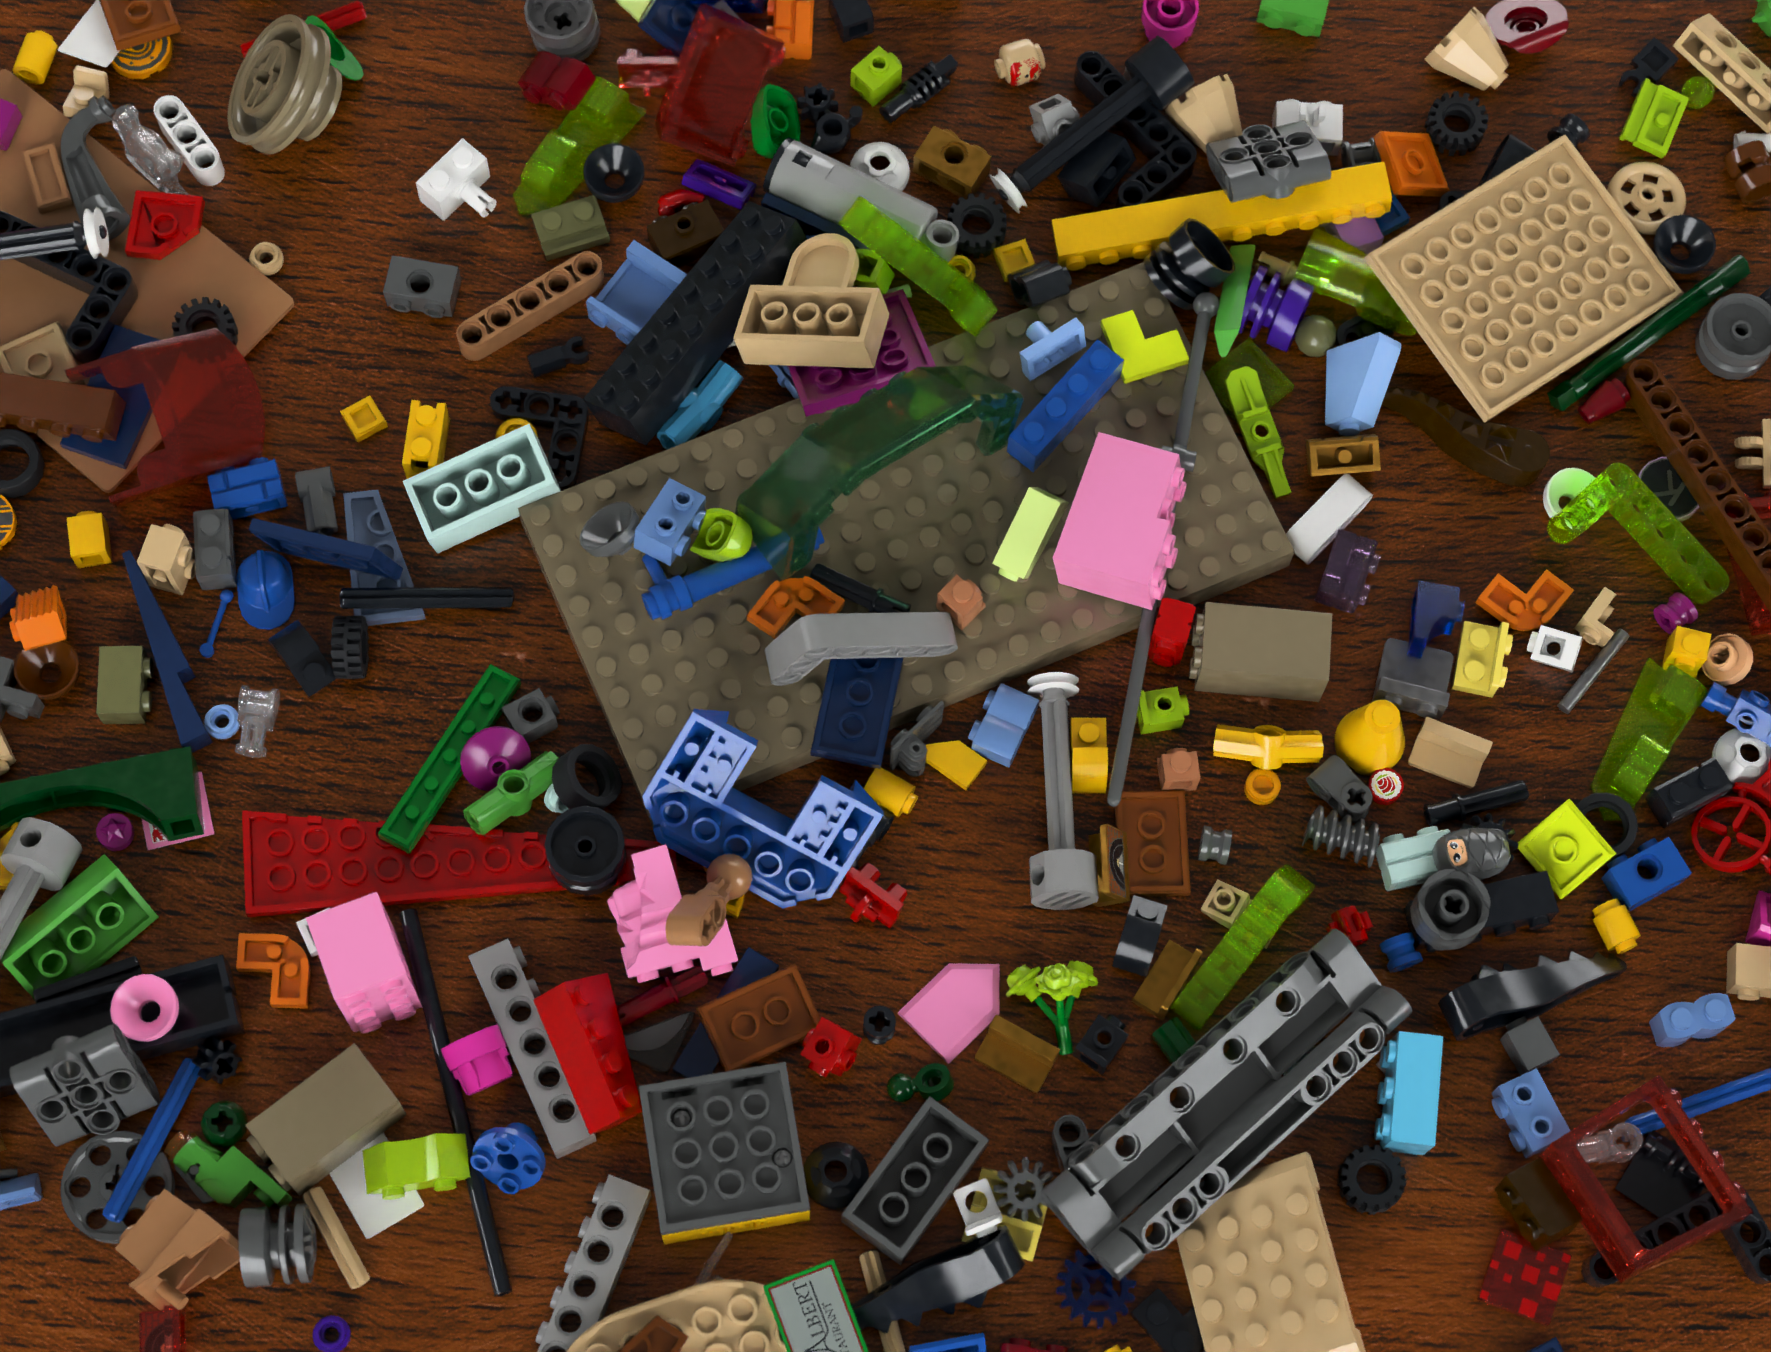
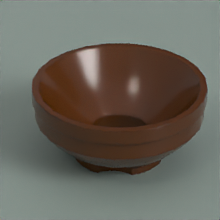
M65 640L27 651L22 647L14 663L15 678L25 692L36 694L41 700L56 699L68 693L77 683L80 675L79 658L74 648ZM51 665L60 667L61 676L57 681L47 683L42 680L41 675L46 667Z

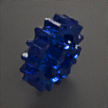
M1080 1250L1075 1251L1076 1262L1073 1263L1066 1259L1063 1263L1068 1273L1058 1272L1056 1279L1063 1282L1064 1286L1056 1288L1055 1294L1065 1296L1059 1307L1061 1309L1068 1307L1072 1309L1069 1316L1071 1321L1078 1316L1082 1317V1327L1084 1328L1088 1326L1090 1320L1095 1321L1097 1329H1102L1104 1319H1108L1112 1325H1115L1118 1322L1117 1312L1124 1316L1129 1312L1124 1302L1133 1303L1136 1296L1129 1293L1128 1289L1136 1287V1281L1127 1280L1126 1276L1129 1275L1127 1273L1119 1281L1120 1296H1118V1293L1113 1290V1276L1104 1268L1089 1270L1083 1267L1088 1264L1099 1263L1089 1252L1088 1256H1084ZM1072 1279L1079 1285L1080 1296L1077 1301L1072 1294ZM1097 1280L1103 1283L1101 1291L1104 1294L1101 1292H1096L1094 1295L1090 1294L1089 1289L1091 1285L1089 1282L1094 1284ZM1092 1305H1103L1106 1309L1109 1308L1101 1312L1087 1310Z

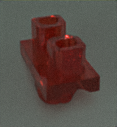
M626 49L623 57H618L619 88H644V97H651L652 88H678L677 57L673 56L671 49H659L655 52V57H642V52L638 49Z

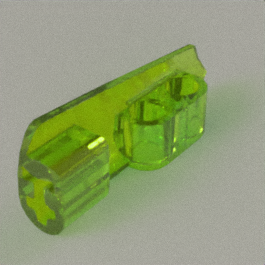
M596 76V81L577 108L568 113L557 130L553 128L549 131L527 162L521 175V183L513 193L519 214H532L561 205L584 181V164L591 152L605 144H618L645 115L646 109L630 104L629 94L626 91Z

